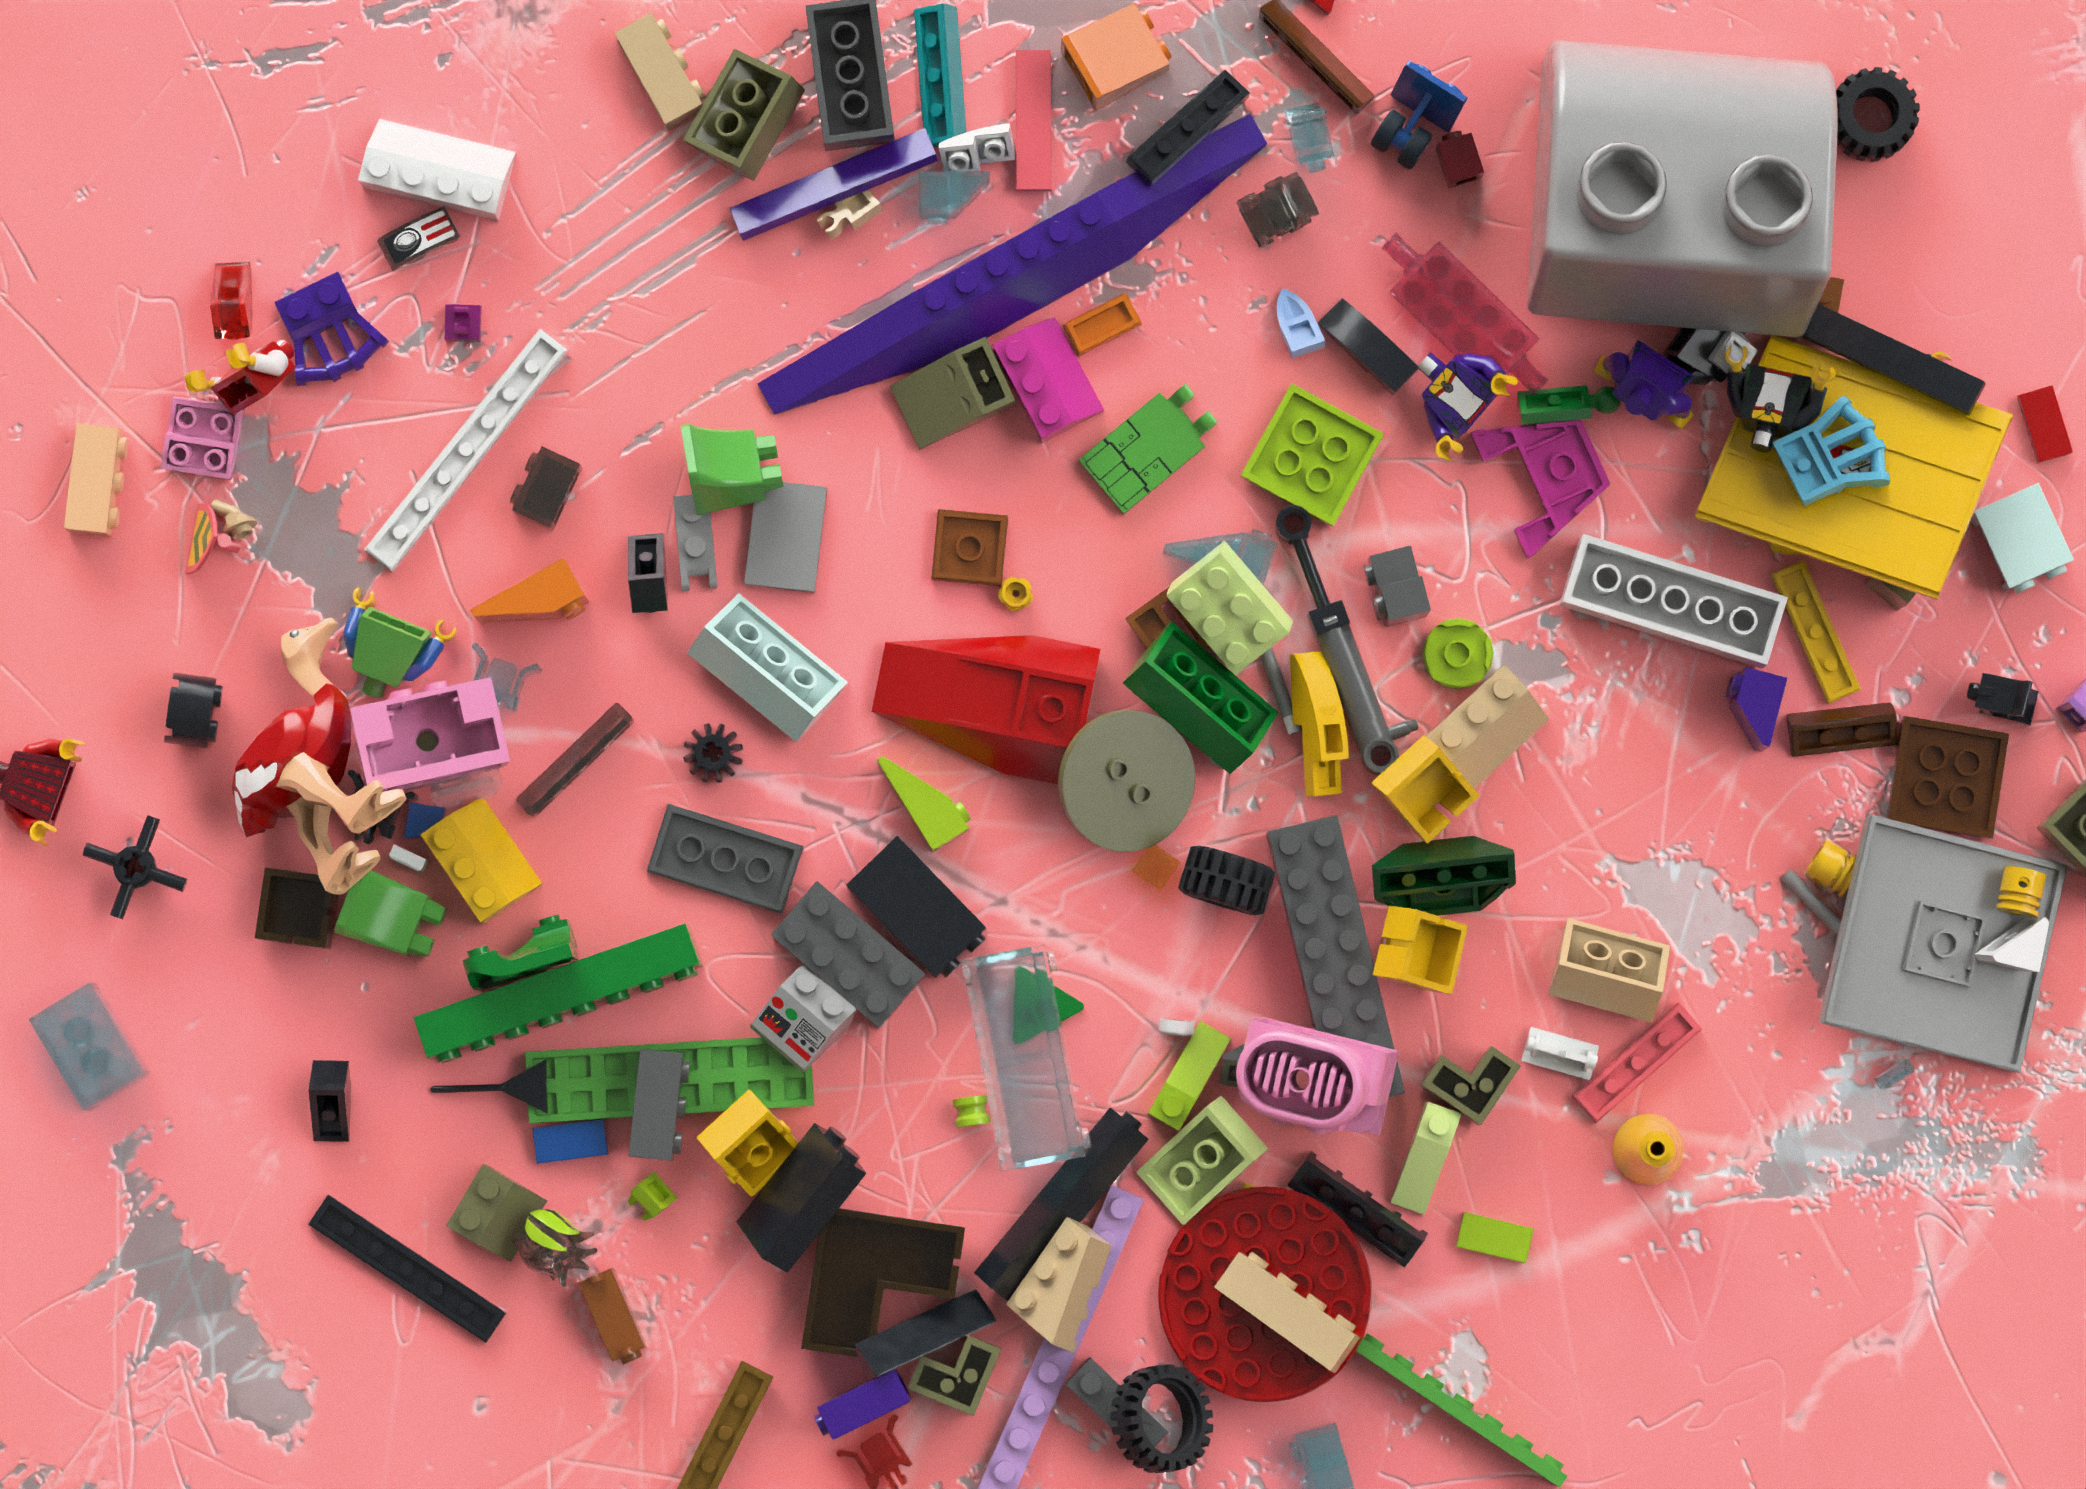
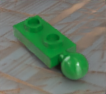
M1587 385L1517 391V406L1521 425L1591 419L1592 409L1594 408L1602 414H1612L1620 407L1621 400L1614 396V388L1611 386H1603L1595 394L1589 395Z

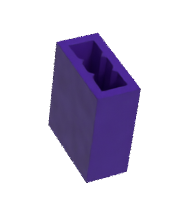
M895 1368L820 1404L817 1407L819 1414L814 1416L822 1435L830 1434L832 1440H835L909 1403L912 1397L898 1369Z

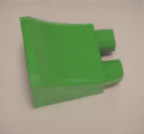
M691 424L680 425L697 515L766 500L765 491L784 487L780 464L760 467V461L779 458L775 435L755 437L754 430H717Z
M370 870L349 889L336 922L334 933L410 956L411 953L417 956L429 957L435 939L419 934V929L423 920L440 926L447 909L432 901V897Z

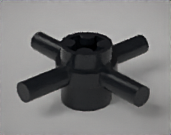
M147 815L136 846L126 847L119 853L88 842L84 847L83 856L112 866L115 877L121 883L110 912L111 916L123 920L134 889L145 887L152 881L181 892L185 890L188 879L157 868L156 859L149 851L160 823L158 818ZM135 856L139 858V864L144 866V871L142 874L136 872L133 876L126 875L130 860Z

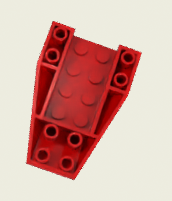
M1034 635L885 642L871 712L1002 774L1058 785L1063 755L1073 737L1086 725L1101 649Z

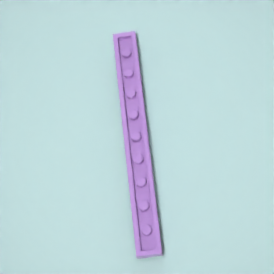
M1111 1185L1092 1229L1111 1244L1112 1247L1098 1287H1093L1086 1309L1089 1312L1086 1321L1081 1320L1074 1341L1078 1343L1075 1352L1073 1353L1052 1345L1048 1340L1043 1339L978 1489H1017L1144 1201L1143 1198Z

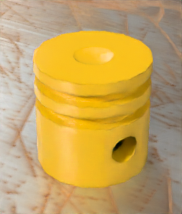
M1825 839L1812 858L1804 875L1825 888L1830 886L1829 890L1831 892L1836 890L1838 891L1837 895L1842 897L1849 888L1856 856L1853 854L1847 856L1848 851Z
M2005 866L1999 890L2002 895H1998L1997 900L2000 903L1996 904V909L2016 916L2038 918L2039 912L2036 909H2040L2041 906L2038 901L2042 900L2047 875L2027 868ZM2018 883H2025L2027 887L2022 888Z

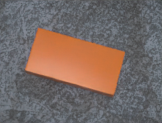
M1125 292L1064 323L1063 326L1078 355L1081 356L1141 326L1142 322L1128 294Z

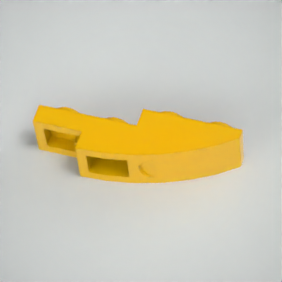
M1322 651L1290 654L1293 725H1302L1305 796L1316 797L1342 793L1340 760L1349 759L1344 714L1334 678Z

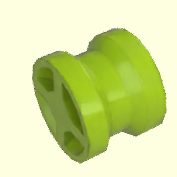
M987 1095L952 1100L953 1107L958 1112V1118L955 1120L956 1128L991 1123L990 1116L985 1110V1105L988 1102Z

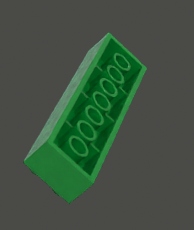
M684 923L413 1018L427 1058L437 1059L438 1063L441 1062L443 1064L461 1058V1050L471 1047L472 1051L478 1052L496 1045L494 1039L505 1035V1038L509 1040L529 1034L528 1027L539 1024L540 1028L543 1027L544 1029L562 1023V1015L573 1012L574 1016L579 1017L597 1010L595 1004L605 1000L610 1005L626 1001L631 998L629 994L631 991L641 989V992L645 994L663 988V980L675 977V980L680 982L698 975L696 969L704 966L691 928L688 924Z

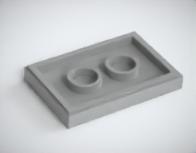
M783 482L784 487L765 491L766 500L755 502L753 505L744 585L815 593L827 487Z

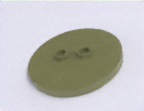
M1134 709L1115 710L1105 713L1091 720L1079 730L1063 755L1058 777L1060 802L1070 824L1089 842L1118 852L1143 850L1154 846L1168 837L1185 817L1195 789L1194 761L1182 735L1164 719Z

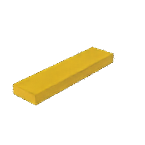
M1800 561L1772 573L1770 576L1778 594L1788 597L1785 610L1826 703L1830 704L1860 691L1861 687L1805 561Z

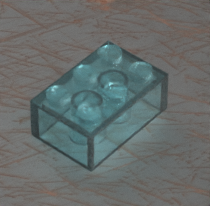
M88 982L28 1019L83 1111L94 1110L151 1075L97 983Z

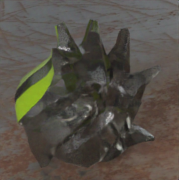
M538 1209L530 1212L526 1219L525 1230L511 1238L512 1243L520 1251V1257L528 1269L549 1275L553 1281H555V1278H558L562 1287H566L568 1269L580 1268L589 1270V1266L581 1259H585L587 1256L598 1252L597 1248H585L580 1243L594 1236V1231L582 1232L565 1216L550 1209Z

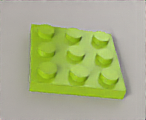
M1291 383L1240 477L1291 505L1301 506L1307 510L1309 515L1333 528L1381 442L1384 433Z

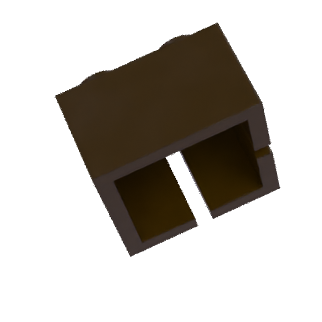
M265 867L255 939L292 944L294 937L293 944L331 950L335 918L328 915L329 910L336 911L339 895L325 891L317 874Z

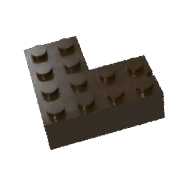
M839 1208L818 1236L801 1349L858 1357L853 1344L878 1333L884 1288L955 1299L960 1266L953 1265V1260L961 1259L966 1227Z

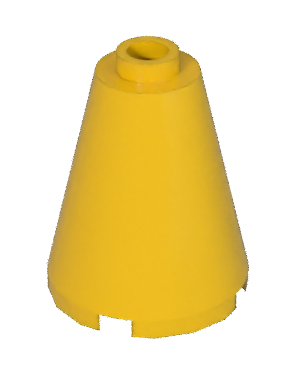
M1640 1114L1624 1122L1615 1134L1612 1147L1615 1162L1621 1173L1631 1181L1643 1185L1659 1184L1671 1178L1679 1169L1684 1156V1143L1679 1130L1671 1121L1656 1114ZM1654 1142L1658 1145V1154L1656 1156L1650 1150Z

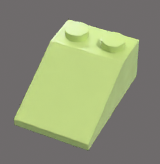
M1220 1096L1206 1106L1136 1173L1179 1222L1185 1225L1269 1148L1229 1103Z

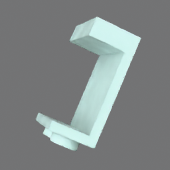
M2039 482L1975 510L1972 515L1971 522L1974 528L1980 526L2005 581L2001 585L2003 592L2013 588L2015 593L2018 594L2035 586L2033 579L2046 574L2048 580L2068 571L2065 565L2074 560Z

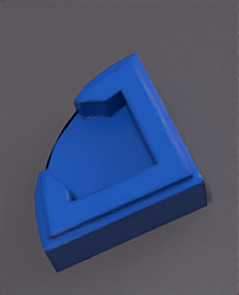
M410 802L404 838L421 837L420 834L443 819L446 808Z

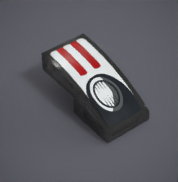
M442 206L378 238L377 242L392 271H395L423 259L430 252L456 242L460 235L445 206Z

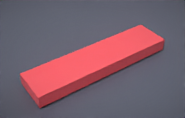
M1016 50V191H1052L1051 50Z
M1678 1002L1577 1091L1572 1098L1595 1123L1599 1122L1702 1030L1701 1026Z

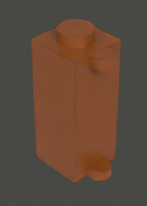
M610 1268L578 1282L612 1362L621 1359L624 1365L642 1357L640 1349L647 1347V1344L615 1269Z

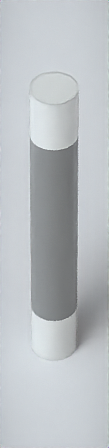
M1271 647L1260 657L1287 732L1291 735L1302 731L1300 725H1293L1292 701L1273 648Z

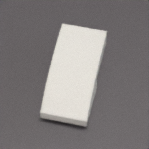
M1010 123L969 131L939 143V152L945 176L980 172L981 163L1015 160L1016 156Z

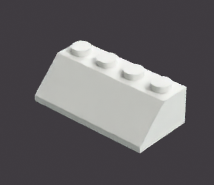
M379 119L367 144L358 181L363 188L499 221L516 152Z

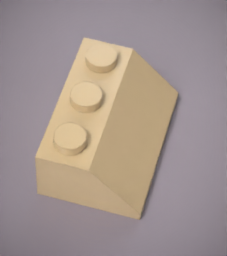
M1504 664L1426 737L1440 747L1456 766L1457 771L1475 789L1550 718L1530 691Z
M1567 918L1553 968L1549 995L1652 1023L1663 994L1670 945Z

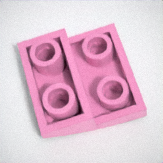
M177 396L172 397L168 432L165 434L161 469L232 479L244 409L232 415L222 403Z

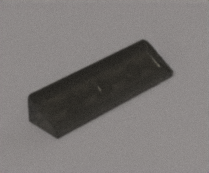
M615 703L517 797V803L529 816L536 818L634 723L635 719L619 703Z

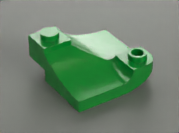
M559 914L540 919V926L532 929L534 936L524 946L509 956H502L497 950L489 951L488 946L467 951L469 958L462 960L472 989L476 991L486 990L545 972L548 968L578 960L575 949L577 944L570 921L567 918L561 920Z

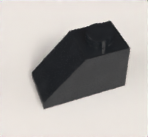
M663 533L628 536V584L632 613L668 611V587Z
M313 1060L308 1089L313 1141L349 1142L351 1112L349 1061Z

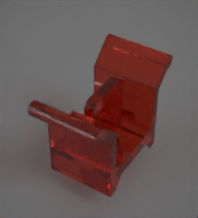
M897 1413L892 1414L891 1418H889L886 1431L900 1455L897 1456L881 1432L873 1435L860 1445L862 1453L874 1470L872 1473L858 1451L840 1448L836 1453L838 1457L847 1456L855 1458L866 1475L864 1479L870 1489L879 1487L880 1477L883 1475L888 1481L890 1489H898L899 1486L891 1475L892 1471L902 1486L908 1482L907 1476L902 1474L898 1465L910 1467L913 1465V1461L894 1433L895 1423L899 1419Z

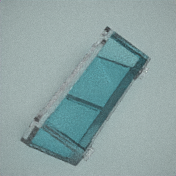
M1046 944L960 960L963 977L965 978L966 986L968 985L967 994L969 996L993 1123L995 1143L998 1144L997 1157L1000 1172L1086 1156L1085 1149L1091 1148L1088 1127L1081 1128L1051 974V972L1058 971L1054 950L1047 951Z

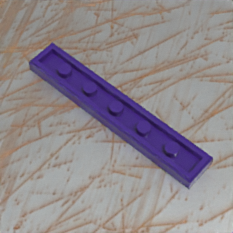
M923 128L730 207L739 234L744 241L939 160L928 133Z

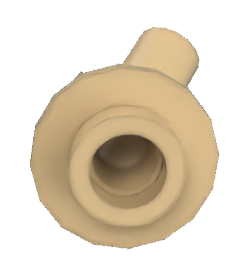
M218 499L213 500L211 507L214 513L225 517L226 520L223 533L233 537L234 540L246 538L253 533V528L257 525V520L254 517L243 514L234 505Z

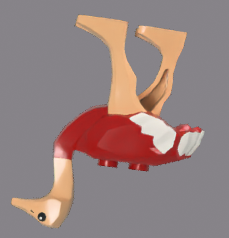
M328 618L317 625L290 630L281 636L282 658L287 670L299 685L314 697L316 703L312 706L284 710L255 738L236 764L232 790L237 807L238 822L246 838L258 833H264L266 829L274 828L278 818L295 817L298 835L312 853L317 864L318 877L325 891L339 895L344 894L362 879L380 861L381 857L377 850L357 854L359 848L353 841L344 843L334 852L328 835L331 808L336 811L351 832L360 834L402 806L407 798L403 790L400 789L383 792L384 788L378 780L371 782L350 796L345 795L337 787L344 776L351 747V715L348 699L322 674L319 667L322 662L324 648L331 634L337 628V622L333 618Z

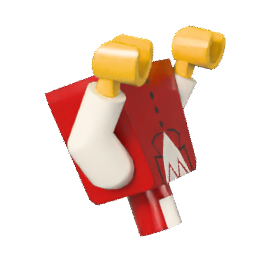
M279 340L277 343L270 341L250 354L245 343L233 345L234 350L225 351L229 365L232 368L222 378L212 377L210 381H207L205 370H194L184 375L186 387L191 393L209 390L210 394H216L229 412L234 415L264 398L294 370V364L290 360L294 356V349L285 340Z

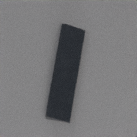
M974 1289L853 1344L866 1378L877 1377L995 1323L996 1320L977 1289Z

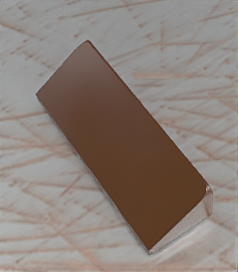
M1889 702L1787 714L1792 757L1898 745L1897 713L1893 704Z

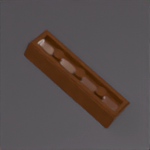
M1272 0L1260 8L1259 19L1355 114H1359L1374 99V94L1280 0Z

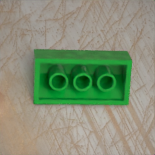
M1172 621L1138 659L1123 681V684L1229 774L1235 771L1255 752L1279 713Z

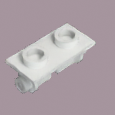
M1530 1027L1521 1061L1590 1080L1598 1060L1599 1046Z

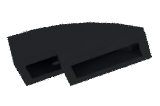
M1343 298L1317 323L1366 373L1369 372L1392 396L1419 370V366L1390 338Z

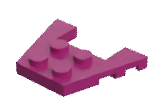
M1582 420L1542 423L1521 427H1502L1501 429L1490 430L1482 429L1470 433L1483 463L1515 448L1518 450L1547 513L1514 529L1526 559L1539 551L1610 485V481Z

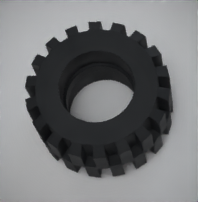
M1874 67L1872 71H1868L1867 68L1861 69L1857 74L1854 75L1852 73L1837 88V146L1841 144L1845 148L1843 153L1850 156L1853 153L1857 155L1856 160L1864 161L1866 158H1871V162L1879 161L1882 157L1887 159L1897 151H1900L1914 134V130L1919 123L1917 113L1920 111V104L1915 103L1914 98L1917 94L1914 88L1911 90L1907 88L1906 85L1909 82L1904 77L1901 80L1895 77L1897 72L1889 70L1888 73L1882 72V67ZM1863 97H1876L1885 102L1892 114L1890 128L1880 133H1873L1863 129L1857 123L1853 109L1856 101Z
M1192 846L1188 853L1178 889L1187 896L1216 906L1249 915H1261L1264 913L1276 872L1265 864L1236 854L1206 846Z

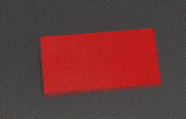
M2053 385L2018 395V403L2037 464L2072 454L2073 450Z

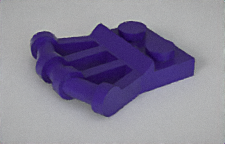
M338 271L274 302L294 342L297 386H306L307 382L333 380V382L342 379L341 375L353 369L357 372L363 369L365 362L380 346L384 348L390 342L358 313ZM350 318L371 336L357 351L343 324L344 321ZM335 327L348 355L337 362H334L321 336V332ZM312 337L325 367L306 368L305 340Z

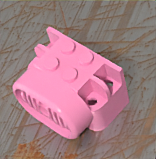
M491 677L447 686L446 681L435 682L425 685L424 692L412 694L411 688L390 693L388 700L349 708L364 785L367 786L371 782L378 780L384 788L383 792L395 789L412 790L507 766L510 758ZM422 733H430L436 739V747L431 751H423L417 746L416 738Z
M1266 1017L1251 1018L1244 1050L1239 1057L1236 1069L1239 1094L1242 1101L1253 1110L1270 1117L1271 1121L1284 1125H1292L1294 1123L1306 1126V1130L1320 1134L1334 1132V1130H1347L1356 1133L1369 1132L1380 1135L1399 1051ZM1300 1069L1309 1076V1085L1305 1090L1300 1088L1296 1081V1075Z

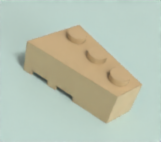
M1066 1217L1006 1305L1052 1345L1074 1353L1078 1343L1074 1341L1081 1320L1086 1321L1089 1312L1086 1309L1093 1287H1098L1112 1245L1089 1226Z

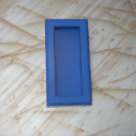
M604 1119L532 1128L537 1164L609 1155Z

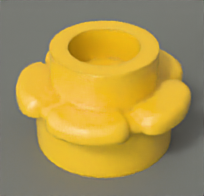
M1013 576L1003 581V587L999 589L998 597L1008 610L1020 611L1022 607H1028L1031 604L1033 594L1031 593L1032 586L1025 578L1017 579ZM1013 591H1018L1019 596L1014 597L1012 595Z

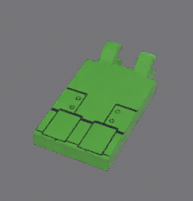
M1186 383L1167 400L1159 392L1079 459L1082 466L1123 515L1203 450L1205 445L1199 438L1211 430L1218 422L1209 410L1194 423L1183 412L1181 408L1195 397L1194 392Z

